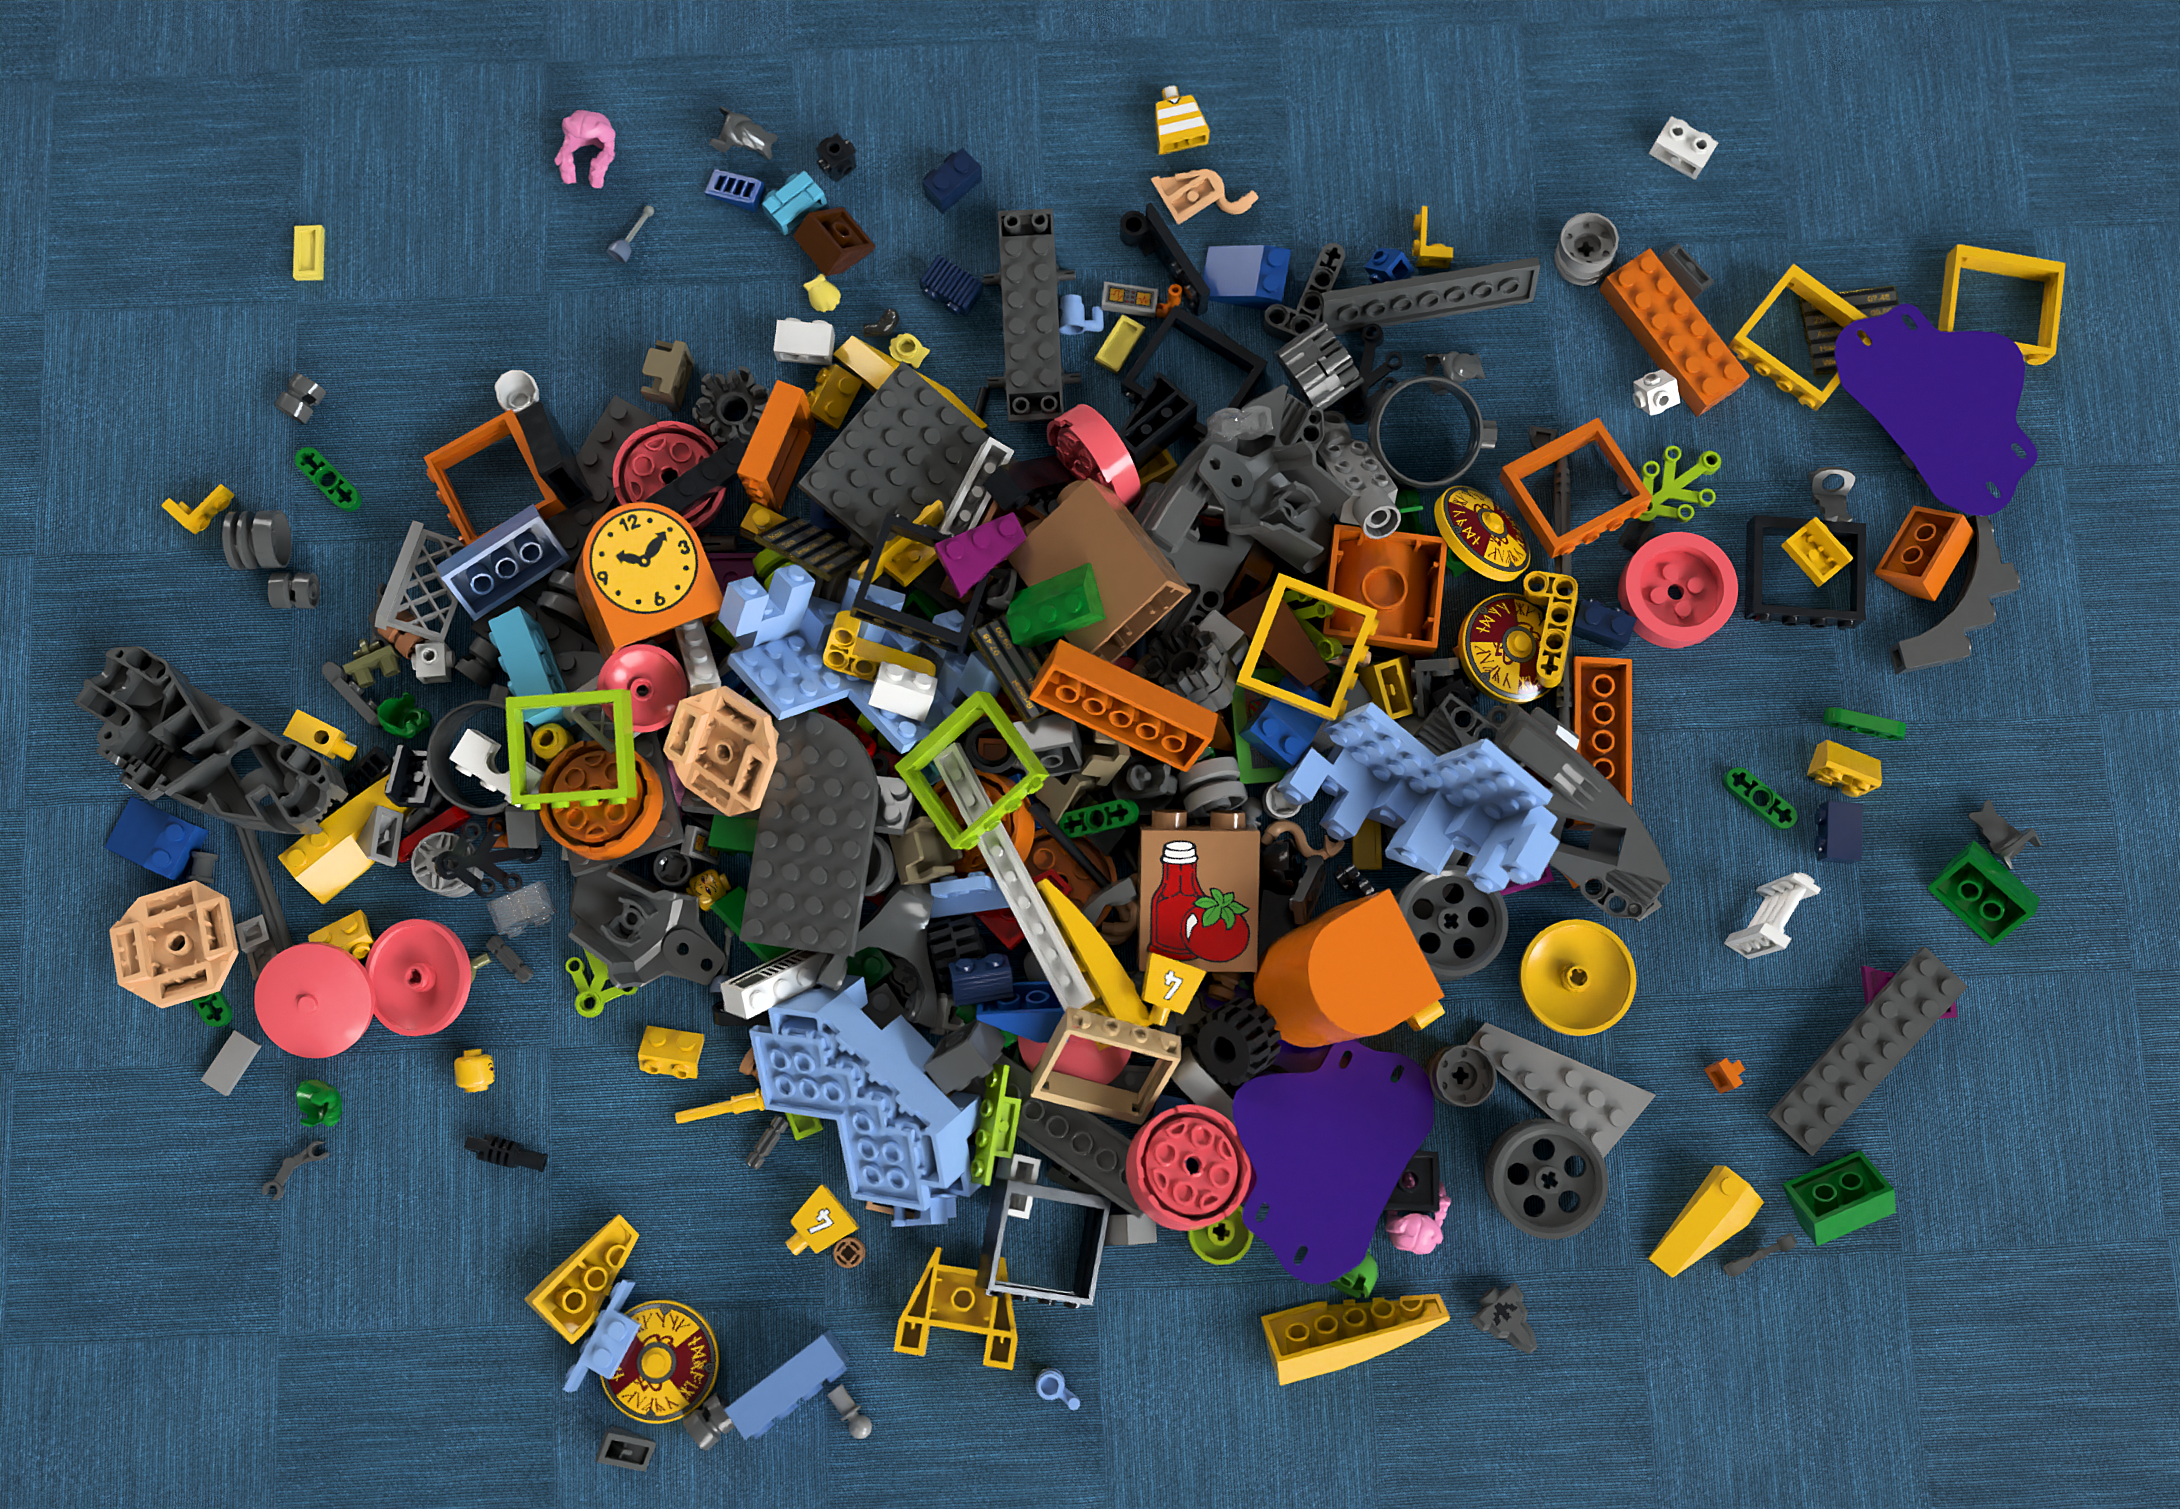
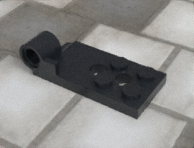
M1150 202L1146 205L1145 215L1134 210L1126 212L1120 221L1121 241L1129 247L1138 246L1145 257L1155 252L1169 273L1168 279L1171 285L1178 284L1181 286L1182 299L1188 310H1193L1197 317L1207 312L1210 289L1153 204ZM1130 226H1136L1140 230L1137 232H1131L1127 228Z
M1416 1151L1393 1189L1383 1209L1384 1211L1438 1213L1440 1211L1439 1156L1437 1151ZM1403 1173H1410L1415 1177L1416 1185L1413 1189L1403 1186L1401 1182Z

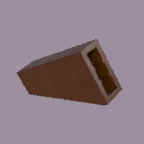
M1273 587L1226 615V619L1245 632L1248 645L1250 646ZM1281 598L1260 655L1301 691L1305 692L1311 688L1314 692L1328 683L1326 679L1331 671L1284 599Z

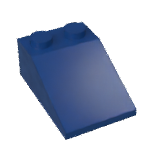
M1268 245L1208 247L1203 280L1210 289L1209 301L1265 311L1273 304H1281L1291 249Z
M1284 675L1275 685V687L1324 706H1331L1316 691L1313 692L1310 688L1303 692ZM1266 697L1239 735L1280 770H1285L1296 764L1310 745L1324 718Z
M131 796L104 848L166 878L183 883L193 863L194 858L191 857V853L199 852L209 831Z
M1049 981L1012 982L1014 998L978 1003L976 1019L978 1021L1037 1043H1049L1065 1012Z

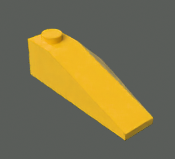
M1715 1165L1647 1259L1673 1278L1745 1228L1764 1201L1750 1184L1727 1166Z
M617 1214L551 1272L524 1300L547 1324L570 1344H573L595 1322L599 1314L598 1311L606 1295H609L613 1287L612 1284L620 1268L624 1266L639 1234L620 1214Z

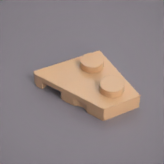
M1210 170L1196 171L1193 174L1180 173L1175 174L1174 177L1160 178L1158 176L1151 179L1178 225L1224 195Z

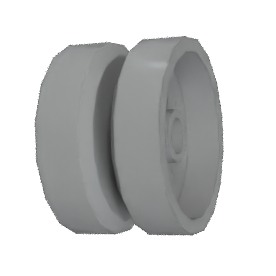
M1220 757L1202 761L1192 765L1187 773L1181 771L1176 775L1179 792L1187 795L1183 800L1187 817H1210V811L1232 810L1247 801L1248 795L1244 784L1241 781H1236L1240 776V770L1235 758Z

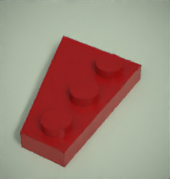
M1053 869L1031 878L1034 885L1047 879L1066 897L1073 892V889ZM1011 908L974 913L1009 951L1026 937Z

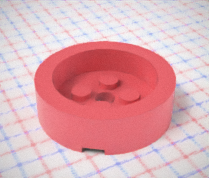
M1079 404L1049 422L1047 426L1048 443L1050 446H1055L1058 454L1057 457L1076 478L1075 481H1086L1088 478L1113 490L1126 508L1139 500L1141 487L1132 458L1116 431L1099 412L1086 404Z
M661 421L643 429H638L625 440L614 461L613 485L619 505L644 502V500L667 485L662 480L664 472L671 470L676 472L679 477L718 451V447L704 432L682 422ZM727 487L683 516L695 533L710 524L720 512L726 497Z
M1687 532L1666 533L1649 540L1626 563L1618 583V601H1620L1622 609L1629 612V616L1636 618L1633 630L1646 641L1665 648H1683L1699 644L1709 638L1730 618L1738 597L1737 576L1726 554L1710 540ZM1678 586L1681 592V599L1674 600L1669 597V587Z
M1181 1105L1162 1112L1146 1122L1138 1130L1128 1149L1126 1177L1135 1202L1149 1218L1170 1229L1179 1231L1197 1230L1224 1219L1242 1202L1250 1182V1159L1242 1145L1236 1127L1219 1112L1204 1106ZM1188 1158H1193L1197 1161L1199 1168L1196 1174H1189L1186 1163H1184Z

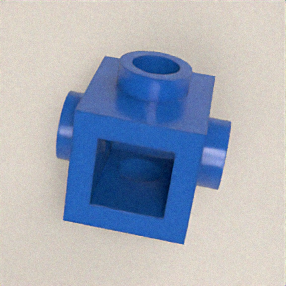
M1380 247L1364 266L1370 275L1369 279L1372 284L1408 279L1414 271L1404 253L1395 248Z

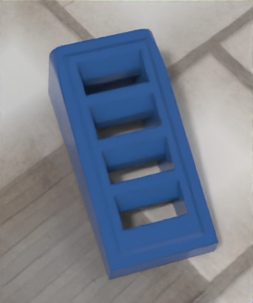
M715 169L706 188L705 195L755 213L765 192V186L760 180ZM718 180H724L720 190H715ZM729 182L733 183L729 193L725 192ZM741 186L742 188L739 192V195H736L735 192L737 190V187ZM747 189L751 190L749 196L744 197Z

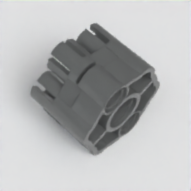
M1318 321L1274 352V356L1287 378L1309 407L1316 405L1321 410H1325L1364 382L1362 376L1358 375L1360 373L1353 364L1349 353L1340 341L1337 340L1333 332L1328 330L1329 327L1324 321Z
M738 366L740 372L738 375L734 369L728 372L727 379H725L724 375L717 373L714 375L715 380H713L711 373L705 375L701 380L703 384L701 392L704 397L699 398L695 403L697 408L692 407L693 417L700 430L712 439L718 449H721L737 437L747 449L771 395L769 389L766 391L764 386L755 382L750 370L744 366ZM735 410L747 411L746 416L740 421H728L729 415Z
M1186 621L1182 624L1190 637L1187 638L1181 627L1178 626L1172 632L1174 639L1178 643L1177 645L1169 634H1164L1160 637L1167 649L1163 647L1157 637L1151 640L1148 645L1151 658L1144 664L1146 669H1141V675L1145 680L1213 712L1223 709L1230 704L1233 699L1236 680L1239 677V670L1213 631L1212 633L1200 631L1194 622Z

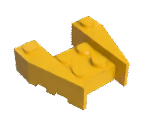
M936 1247L899 1319L894 1351L924 1356L926 1354L930 1325L988 1334L983 1365L1013 1370L1018 1336L1011 1293L1003 1292L1002 1298L985 1295L986 1289L975 1286L978 1270L941 1265L943 1248ZM1000 1257L995 1280L1009 1282L1006 1260L1004 1257Z

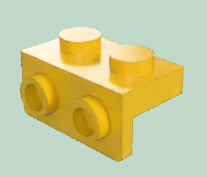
M837 364L826 368L823 367L819 371L815 379L818 383L814 390L807 394L806 398L812 415L835 430L839 429L863 381Z
M1814 517L1781 544V547L1817 587H1820L1853 560L1847 549L1817 517Z
M361 909L308 935L309 942H324L336 945L348 951L357 960L367 957L373 944L376 942L371 936L367 917Z
M647 1025L638 1052L640 1070L650 1074L674 1075L680 1079H696L698 1075V1061L705 1041L704 1034Z

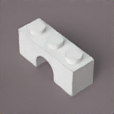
M467 729L449 759L457 763L455 768L467 776L474 774L481 778L480 784L493 792L498 789L506 794L504 799L511 803L510 770L506 773H501L495 766V756L501 745L478 730ZM526 761L528 795L538 794L545 772Z

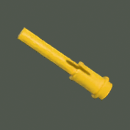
M756 1088L755 1092L731 1096L729 1101L676 1112V1122L680 1124L729 1112H734L736 1115L755 1109L764 1111L761 1088Z

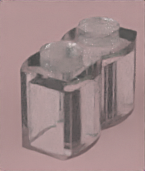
M1252 406L1243 411L1237 408H1224L1206 419L1208 439L1214 442H1227L1236 437L1242 440H1254L1273 429L1271 409L1265 406Z
M538 881L486 903L499 936L507 934L509 939L525 933L524 927L532 923L535 924V927H539L551 922V915L557 913L544 881Z

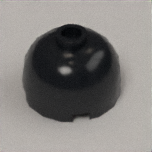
M1292 839L1280 840L1269 844L1262 850L1259 856V881H1262L1266 890H1270L1275 894H1295L1299 878L1303 877L1301 863L1297 864L1294 856L1299 854Z

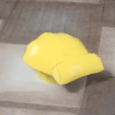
M823 273L803 285L808 291L812 307L817 311H833L840 302L841 294L833 284L826 281Z
M908 333L899 334L897 338L891 339V346L889 347L890 354L895 360L911 364L915 369L919 368L922 360L930 352L913 335Z

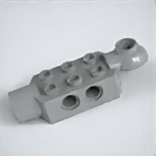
M1324 411V437L1316 450V463L1353 493L1347 501L1334 511V514L1339 522L1360 526L1369 538L1381 539L1389 536L1397 529L1401 521V514L1395 506L1398 488L1367 442L1352 439V434L1345 422V417L1336 411Z

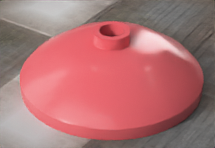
M637 644L619 650L605 662L598 677L597 691L631 690L633 732L644 733L659 730L673 721L679 701L687 696V680L681 665L670 653L653 645ZM638 687H647L648 693L645 696H640L637 693ZM601 704L605 714L614 722L613 704Z

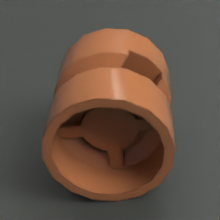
M406 609L399 612L396 619L407 623L415 620V617ZM387 626L386 630L377 629L378 633L390 644H395V649L408 660L411 659L412 653H416L415 644H424V641L428 640L427 638Z

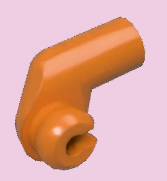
M1172 284L1169 287L1167 304H1157L1155 314L1157 318H1164L1165 320L1175 305L1179 306L1182 296L1180 285Z

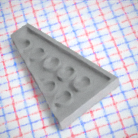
M1484 1022L1465 1044L1479 1047L1486 1052L1495 1064L1496 1072L1551 1120L1558 1121L1584 1134L1597 1147L1603 1159L1656 1096L1653 1093L1487 1022Z

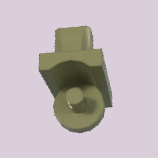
M366 638L359 640L361 649L353 652L356 660L343 665L345 672L354 678L359 687L365 689L376 683L372 671L379 667L386 678L399 674L401 670L398 659L402 657L400 652L395 650L392 645L382 647L380 641L370 644Z

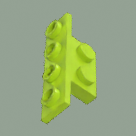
M993 1064L994 1069L985 1078L986 1092L980 1108L981 1122L975 1138L977 1145L975 1158L970 1168L971 1183L990 1186L994 1157L999 1156L1012 1159L1022 1099L1005 1096L1009 1072L1008 1065Z

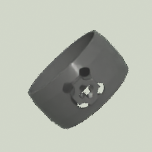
M1421 375L1395 384L1379 398L1370 415L1367 431L1369 447L1392 480L1412 488H1435L1447 485L1461 477L1472 466L1480 449H1495L1498 429L1496 421L1482 420L1475 400L1461 385L1445 377ZM1414 383H1429L1449 391L1461 403L1469 421V443L1462 460L1450 473L1431 482L1415 481L1400 474L1388 462L1380 443L1379 428L1384 409L1397 392Z
M492 684L489 700L470 701L451 710L439 721L430 737L427 749V765L430 777L438 791L448 801L464 811L489 816L505 814L506 806H514L506 801L500 805L486 808L469 800L457 787L452 777L449 763L451 744L462 724L476 713L486 709L501 707L506 710L505 697H514L508 687ZM523 721L524 727L532 741V736L536 730L532 724ZM533 751L532 765L546 772L548 763L538 757Z

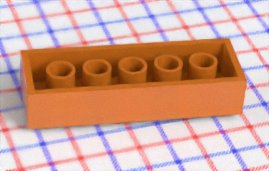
M1651 248L1606 277L1599 291L1660 370L1663 369L1677 379L1678 393L1697 417L1741 388L1748 380L1750 375Z
M1059 639L1036 674L1029 697L1030 700L1186 773L1212 741L1218 717L1217 713L1061 639Z
M1575 656L1572 659L1573 709L1570 710L1571 730L1579 735L1576 751L1591 763L1632 806V659ZM1567 818V830L1593 831L1595 824Z

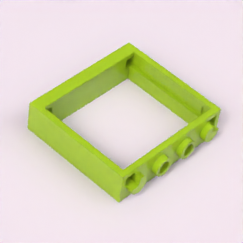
M615 689L505 697L511 805H522V810L541 809V803H551V808H568L571 801H580V807L598 806V800L609 799V805L626 804L627 798L637 797L631 690ZM613 704L618 789L528 795L523 710Z
M976 691L894 766L951 848L966 850L976 846L980 842L979 837L986 831L995 829L1001 823L1000 819L1007 812L1011 813L1022 805L1021 800L1026 795L1038 791L1043 786L1042 781L1050 775L991 693ZM986 712L1029 774L963 832L921 770Z

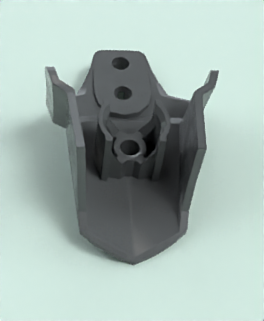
M1303 440L1287 446L1271 447L1252 458L1237 454L1217 444H1212L1207 448L1196 470L1223 507L1225 530L1235 535L1250 534L1303 574L1318 569L1327 560L1333 530L1331 515L1353 493L1316 463V451L1312 444L1307 440Z
M617 864L576 877L570 902V916L576 923L568 937L607 965L608 978L618 989L642 987L663 975L709 985L716 977L727 957L699 921L698 896L684 892L663 890ZM681 943L688 945L689 951L687 953L681 951ZM710 959L713 962V967L707 968L702 960Z

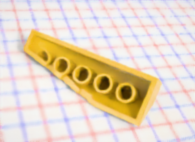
M851 336L833 353V356L856 378L863 381V384L873 394L876 393L901 363L854 336ZM915 371L983 431L988 428V425L949 389Z
M390 774L364 790L318 824L323 829L320 834L304 835L278 856L291 875L321 904L327 903L367 871L375 862L367 859L356 843L374 807L379 805L404 814L403 819L413 809V807H398L385 796V785L389 780Z
M1047 879L1037 883L1035 887L1095 1000L1083 1006L1080 1010L1143 1027L1153 1024L1148 1021L1150 1016L1149 1010L1142 1003L1136 992L1134 982L1128 977L1108 944L1093 925ZM1094 1041L1099 1051L1112 1046Z
M1440 1294L1401 1296L1399 1300L1388 1301L1384 1297L1372 1298L1373 1302L1355 1303V1299L1343 1300V1304L1327 1305V1301H1319L1261 1316L1269 1354L1280 1385L1336 1371L1395 1349L1450 1320V1316Z

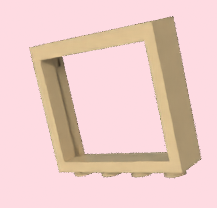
M1068 1006L1032 1073L1031 1097L1142 1125L1181 1060V1037ZM1070 1034L1158 1057L1138 1093L1051 1071ZM1043 1084L1047 1085V1089L1042 1088Z

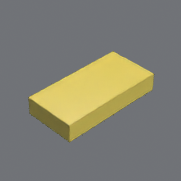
M322 225L294 226L293 278L296 281L324 280L325 229Z
M1122 314L1094 358V362L1118 375L1145 332V327Z

